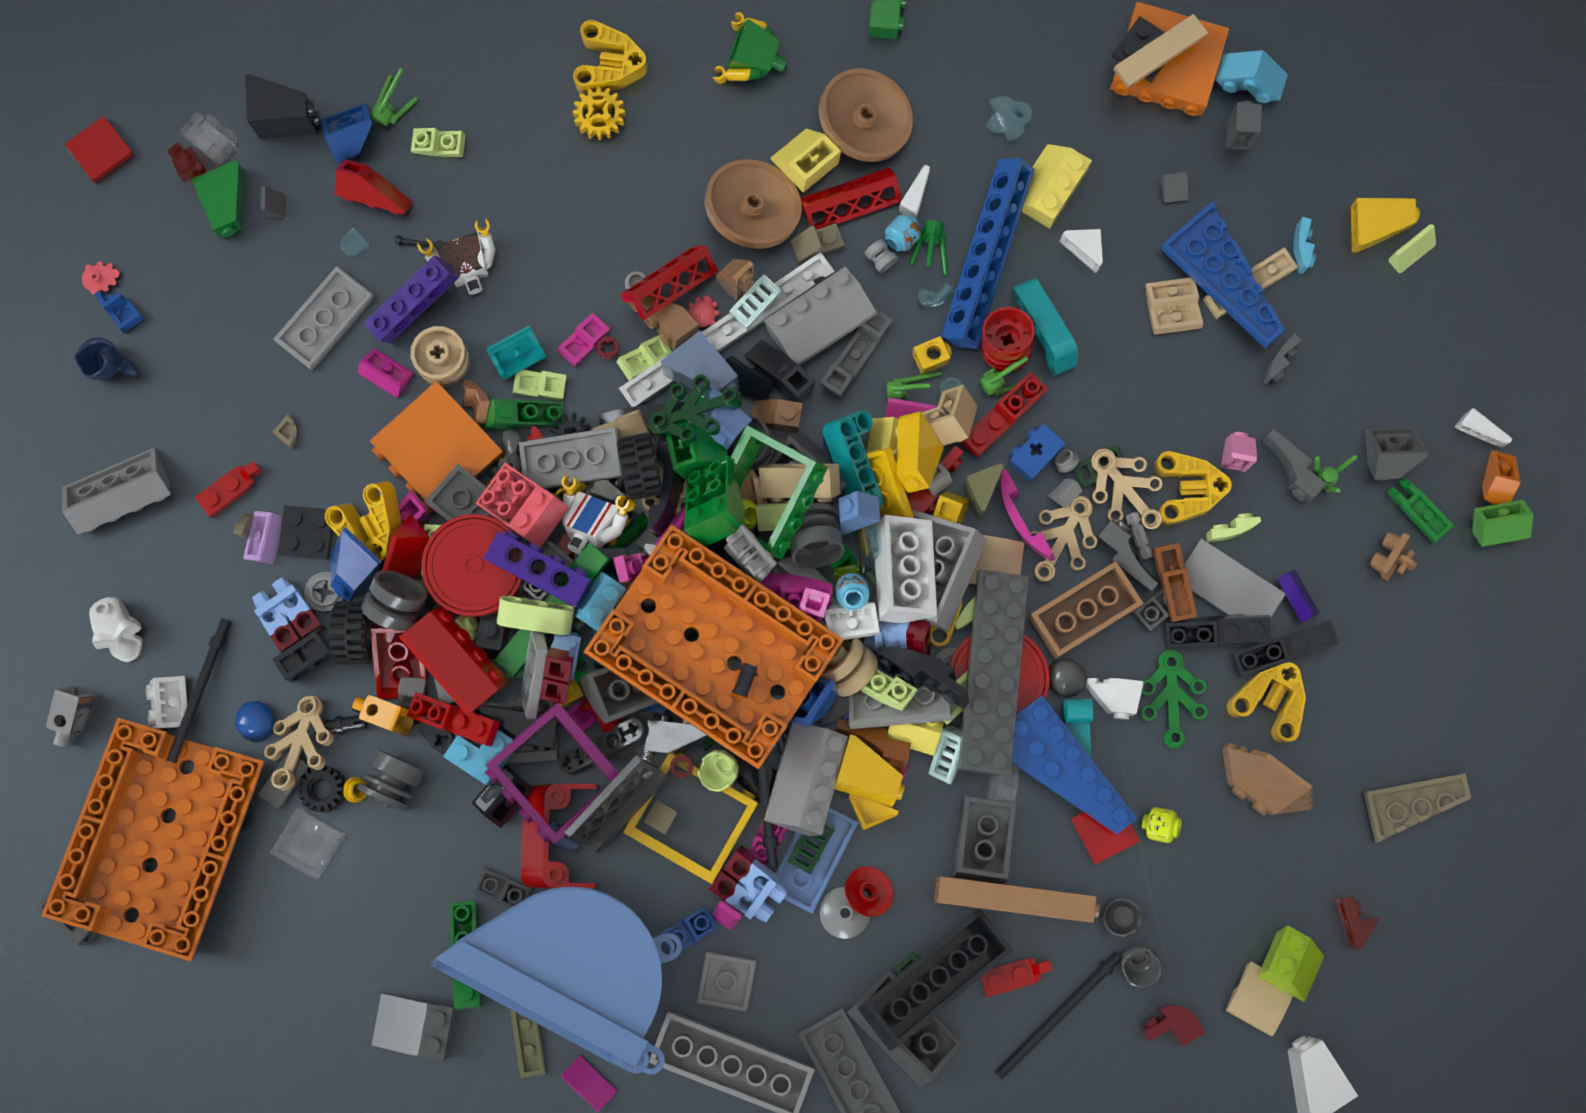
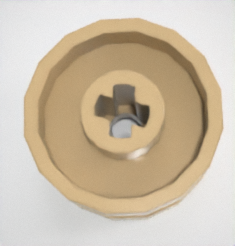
M433 326L423 330L415 337L411 346V360L415 369L427 383L433 384L437 381L442 387H449L457 384L466 376L470 367V355L461 337L454 330L444 326Z
M859 638L843 640L819 678L832 680L836 684L839 696H851L861 690L873 677L877 669L878 658L872 650L863 645Z

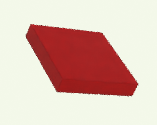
M104 116L64 144L94 183L134 155Z
M1085 812L1070 819L1094 865L1140 841L1132 824L1128 825L1118 834H1114Z

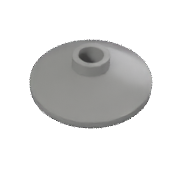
M839 887L830 891L821 902L819 910L821 923L828 933L837 938H853L862 933L869 923L870 917L857 913L849 905L845 896V887ZM848 908L850 910L849 917L843 918L840 915L841 909Z

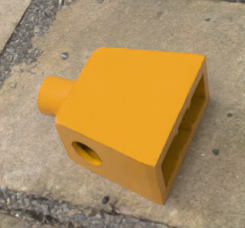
M368 695L366 699L357 697L353 702L352 710L360 713L359 719L409 737L414 725V719L407 716L409 710Z

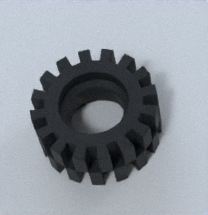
M327 766L320 770H314L313 768H310V771L306 770L303 773L304 777H300L298 781L301 782L300 786H297V791L300 793L298 798L302 800L303 806L316 812H330V810L337 809V806L343 803L344 776L340 775L338 770ZM321 779H325L331 784V793L325 799H318L313 793L314 784Z

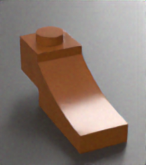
M1175 542L1153 547L1152 553L1155 567L1161 581L1171 622L1197 617L1187 567L1184 566L1180 543Z
M837 720L835 732L846 735L848 738L850 734L855 735L894 769L905 773L911 743L886 738L888 729L879 727L850 729L849 721Z

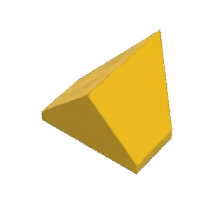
M852 794L848 797L862 831L894 818L898 814L897 810Z

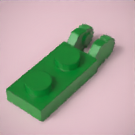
M1402 477L1398 482L1401 488L1411 497L1407 500L1397 489L1391 487L1387 491L1390 498L1400 505L1403 512L1433 543H1436L1454 527V524L1421 489L1418 490L1408 479Z

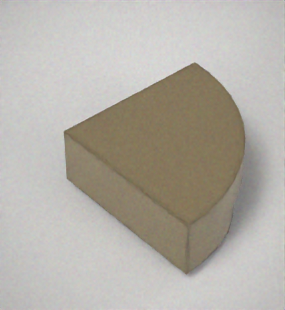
M287 414L274 428L272 433L292 449L298 439V427L295 420Z
M241 515L242 521L235 524L233 534L239 538L248 539L254 515Z

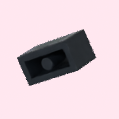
M505 764L501 771L520 793L527 798L534 788ZM496 782L491 787L486 785L473 800L472 804L487 819L499 828H502L518 809L519 805L516 801L511 804L502 794L504 787L499 782Z

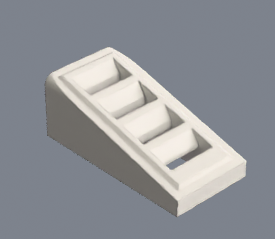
M923 166L901 201L899 207L901 214L917 218L930 172L929 166Z
M1475 408L1465 413L1455 425V428L1500 448L1513 440Z

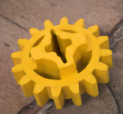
M597 86L596 92H592L589 88L587 89V96L584 94L579 95L581 102H574L577 109L573 110V116L576 118L574 120L576 127L580 126L581 134L588 131L589 139L597 135L598 140H601L604 134L609 139L611 138V131L619 133L617 125H624V120L621 118L626 116L625 110L622 109L624 107L623 101H618L617 93L611 96L609 88L605 92H601L600 86ZM586 108L588 113L585 115L586 118L584 119L583 114ZM614 108L615 115L614 118H611L610 114L613 112L612 109Z

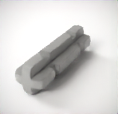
M1133 512L1128 514L1126 520L1128 525L1131 526L1130 532L1135 547L1139 549L1137 552L1140 560L1144 561L1152 558L1153 553L1151 547H1148L1149 541L1143 525L1140 524L1139 513Z

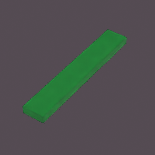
M589 543L569 568L574 570L576 566L589 573L587 578L593 582L611 559L593 543ZM564 574L556 585L560 587L565 586L569 581V576ZM547 594L543 601L569 605L550 594ZM519 629L495 659L512 676H517L525 666L531 630ZM543 632L545 640L551 633Z

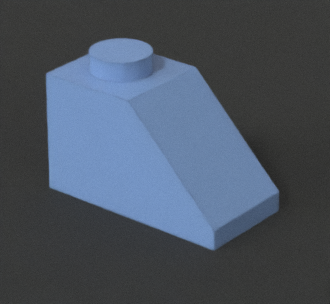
M713 387L705 401L718 397L722 393ZM722 406L705 412L706 419L714 418L721 426L719 433L711 437L727 450L742 435L746 425L749 426L752 421L739 408L729 410ZM711 424L709 430L713 429L715 424Z
M855 491L838 498L839 523L842 535L880 521L879 500L877 496Z

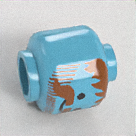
M897 216L885 229V241L888 246L897 252L908 251L920 239L919 222L912 216Z
M857 573L844 574L835 584L836 598L843 608L857 610L866 605L869 599V589L866 580Z

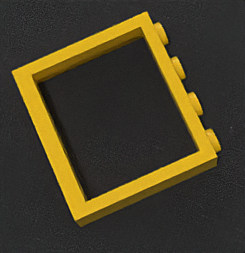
M669 753L660 769L667 774L672 759L675 756L684 754L676 753L674 755ZM678 760L675 763L680 768L688 771L686 767H689L688 762L683 763L681 760ZM699 764L697 768L693 766V771L691 773L692 775L698 778V770L700 769L701 764ZM734 783L722 790V792L745 804L747 808L711 871L636 828L654 795L630 819L623 833L713 884L758 803L754 801L756 796L745 789L741 793L733 789Z

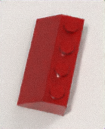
M442 606L429 612L399 637L467 716L491 699L508 683L504 673L493 665L488 659L486 652L472 641L469 633L461 628L454 620L451 612Z

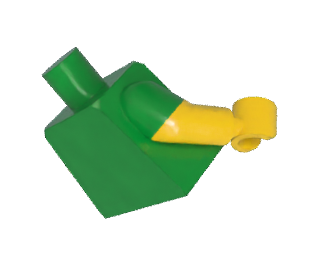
M737 12L735 19L740 22L731 21L733 30L738 31L726 65L729 69L725 71L722 66L715 67L716 73L723 74L720 77H713L714 81L717 84H723L727 79L729 81L755 80L766 75L771 68L782 72L787 59L776 54L780 42L775 38L769 26L761 20L753 18L744 19V15L741 12Z

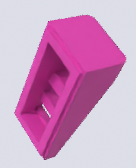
M724 900L718 903L712 914L713 919L729 930H733L743 916L740 911Z

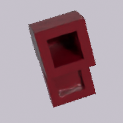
M1165 1004L1157 1007L1162 1017L1155 1016L1144 1023L1146 1027L1141 1030L1145 1039L1149 1041L1171 1030L1178 1044L1182 1046L1206 1033L1197 1017L1190 1010L1174 1004Z

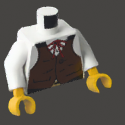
M485 218L487 224L485 228L479 227L478 220H476L475 229L477 232L434 247L435 251H432L433 244L428 238H426L429 243L427 249H421V246L417 243L419 251L426 254L425 259L427 261L433 256L445 259L460 276L454 282L455 286L466 285L470 295L477 294L483 290L479 279L488 276V269L492 266L495 255L492 235L488 232L490 227L488 218Z

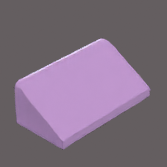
M254 512L243 559L274 564L283 516L271 512Z

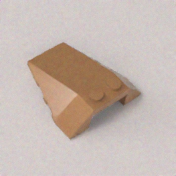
M1233 743L1224 745L1222 752L1228 785L1233 788L1232 792L1242 800L1247 798L1254 804L1252 807L1258 813L1265 816L1266 814L1275 815L1312 809L1314 806L1312 803L1313 798L1311 797L1313 795V786L1271 754L1255 749L1251 753H1247L1248 749L1241 746L1239 749Z

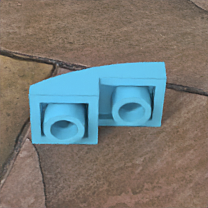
M1302 217L1296 225L1293 242L1294 260L1298 265L1297 272L1302 275L1308 267L1312 268L1316 258V254L1313 253L1315 245L1309 243L1313 233V229L1310 228L1312 219Z

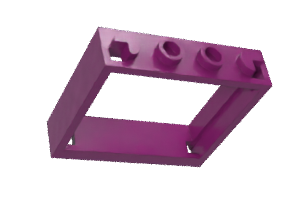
M554 703L484 764L487 768L484 773L494 784L499 782L504 787L502 794L511 804L516 801L522 808L519 811L520 815L527 823L533 821L539 828L536 831L538 836L545 843L550 841L553 844H556L566 835L565 831L602 791L554 832L497 765L554 717L610 783L619 774L559 703Z

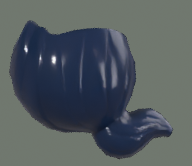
M91 338L85 341L74 355V360L82 374L92 380H107L118 372L129 376H137L139 374L135 364L129 359L120 358V354L114 344L104 338Z

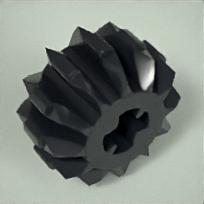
M576 412L572 413V420H568L567 414L563 413L564 423L555 418L554 422L560 428L551 427L550 432L558 433L557 436L566 435L565 429L569 427L571 430V427L577 429L575 433L590 430L591 425L581 426L586 420L584 416L578 422L575 421L577 417Z

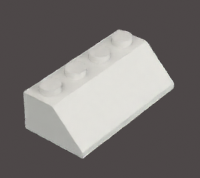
M884 515L874 526L878 621L906 623L936 617L937 603L932 520Z

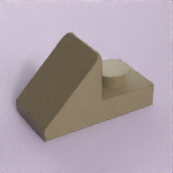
M836 223L818 230L811 226L790 240L798 264L808 261L820 252L822 255H826L844 248V243Z

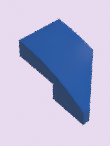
M102 292L94 294L123 333H126L144 320L129 298H125L122 294L104 295Z

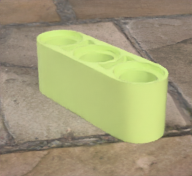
M501 596L497 624L517 629L569 635L571 634L575 608L570 605Z

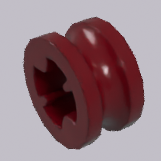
M605 336L597 343L598 354L604 360H613L618 356L620 348L615 338ZM606 344L609 346L611 344H614V346H612L614 351L612 353L609 351L605 353L602 352L604 351L603 345Z
M678 755L672 759L670 770L677 778H687L693 771V763L689 757ZM678 760H681L683 763L688 762L689 767H686L688 770L686 773L683 774L681 771H675L674 767L678 766L675 763Z

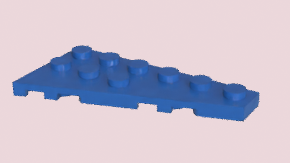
M1212 201L1165 241L1160 249L1266 349L1283 334L1285 329L1272 305L1266 301L1262 293V287L1259 283H1256L1252 275V269L1237 242L1231 238L1226 229L1227 224L1224 219L1220 218L1216 210L1217 206Z
M1043 696L1037 698L1016 715L1012 763L1054 793L1066 799L1073 806L1088 814L1092 819L1114 834H1118L1137 819Z

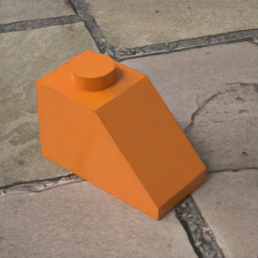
M1492 450L1482 485L1484 500L1494 505L1511 502L1521 483L1516 456Z

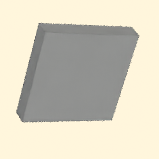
M706 951L696 1003L747 1012L757 960Z

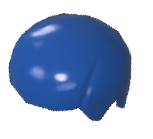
M250 701L238 709L235 716V726L238 733L245 740L251 742L264 741L272 734L274 715L268 705L260 701Z

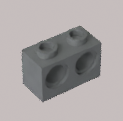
M1242 101L1236 104L1227 120L1226 148L1251 149L1261 133L1262 104H1255L1252 101Z

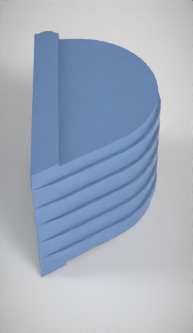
M561 887L532 895L458 940L446 951L434 958L430 965L630 1073L656 1074L664 1066L665 1058L662 1051L643 1038L654 1019L660 1001L662 989L661 964L679 956L682 949L681 941L675 934L671 933L652 938L642 919L632 909L604 892L583 887ZM662 942H665V943L668 944V946H669V953H668V954H664V953L662 952V950H661V943H662ZM648 1052H653L658 1058L657 1065L652 1069L647 1068L649 1063Z

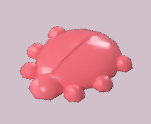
M101 261L93 266L87 264L82 274V283L92 295L101 290L108 292L110 284L116 285L115 279L119 277L120 272L117 269H112L113 265L111 263H108L106 266H103Z
M705 295L703 299L698 296L695 298L696 303L690 302L688 304V313L699 324V327H706L716 323L714 320L715 316H718L720 312L715 310L718 307V303L712 302L713 298L710 295Z

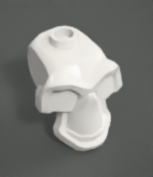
M115 596L106 597L95 602L89 611L91 627L94 633L92 642L95 648H109L112 656L123 662H131L137 659L141 654L143 645L142 638L135 634L142 628L139 621L129 615L123 602Z

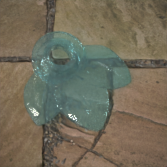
M999 96L989 100V104L995 114L988 120L986 128L994 133L1005 132L1008 141L1018 139L1024 132V125L1032 117L1030 106L1025 102H1015L1008 96ZM1022 112L1024 116L1019 118L1015 113Z

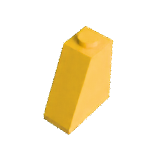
M1357 198L1351 205L1352 252L1357 253L1410 230L1418 222L1420 216L1419 207H1416V199Z
M921 411L900 416L898 419L896 476L908 493L930 488L944 449Z
M850 734L834 789L893 807L896 800H901L905 786L901 785L903 775L859 738Z

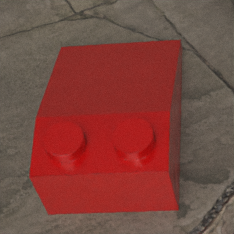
M418 617L416 623L423 617ZM373 622L370 632L377 698L398 699V687L402 677L425 679L426 696H428V670L399 638L406 631L391 630Z

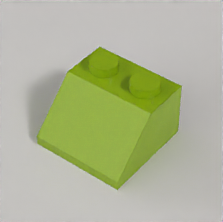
M1287 925L1277 931L1258 977L1305 1002L1324 955L1310 937Z

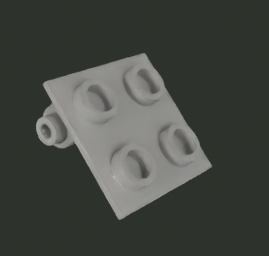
M743 524L735 534L732 533L726 538L728 543L724 547L725 551L748 576L761 583L777 564L770 552L761 546L754 534L747 530Z

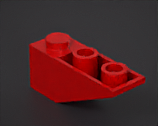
M345 159L336 169L334 192L336 196L343 197L347 201L364 203L372 208L378 207L389 210L393 214L404 215L412 206L413 201L368 165Z

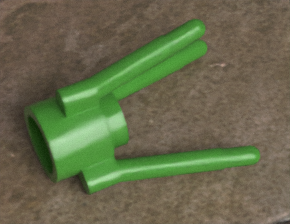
M403 68L398 70L393 81V76H388L378 101L370 114L371 118L387 127L389 122L394 125L398 118L418 101V97H414L395 114L393 113L395 108L388 104L404 72Z
M1024 356L1000 373L994 368L984 373L979 381L987 395L991 396L994 394L998 397L1003 393L1011 391L1017 384L1002 388L1005 384L1002 377L1026 362L1028 357Z
M938 371L887 381V401L888 398L901 400L902 398H907V390L930 388V383L908 385L907 383L942 376L943 372Z
M1353 455L1335 469L1329 466L1320 469V457L1316 456L1312 472L1326 483L1323 488L1327 493H1340L1341 489L1333 486L1338 481V473L1353 463L1358 457Z

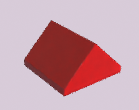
M410 515L392 535L383 571L389 570L399 572L412 579L418 578L429 535L414 516Z

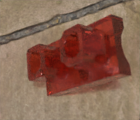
M177 142L168 149L167 152L173 158L172 163L178 176L184 183L188 180L193 182L192 178L206 173L204 165L200 162L196 151L191 146L185 149Z

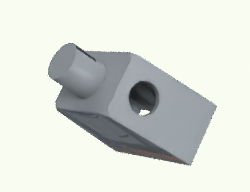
M76 686L55 689L46 723V728L56 731L52 742L54 745L68 747L71 735L80 734L85 731L99 694Z

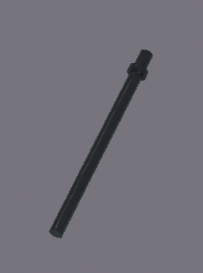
M1115 951L1106 961H1102L1100 967L995 1073L1003 1079L1107 974L1111 975L1114 972L1112 969L1122 960V957Z

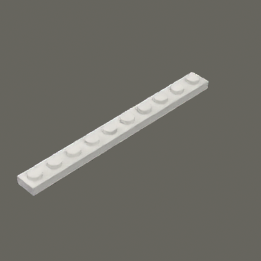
M820 252L774 283L780 288L781 296L748 329L729 313L702 333L714 348L720 352L765 322L766 318L815 287L814 279L820 276L828 278L835 271ZM767 288L764 290L770 296L771 292ZM759 295L755 296L761 303L764 302ZM750 300L747 302L754 311L758 309ZM743 307L740 309L747 318L751 316ZM660 360L621 386L619 390L629 405L634 407L642 405L675 381L664 375Z

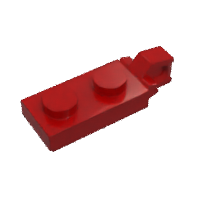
M254 461L244 467L242 465L234 467L195 496V499L207 515L212 518L252 489L251 486L255 483L253 478L260 474L262 470Z
M1035 957L1030 959L1024 958L993 967L980 980L985 997L987 998L1041 981L1040 974L1053 970L1050 960L1036 963Z

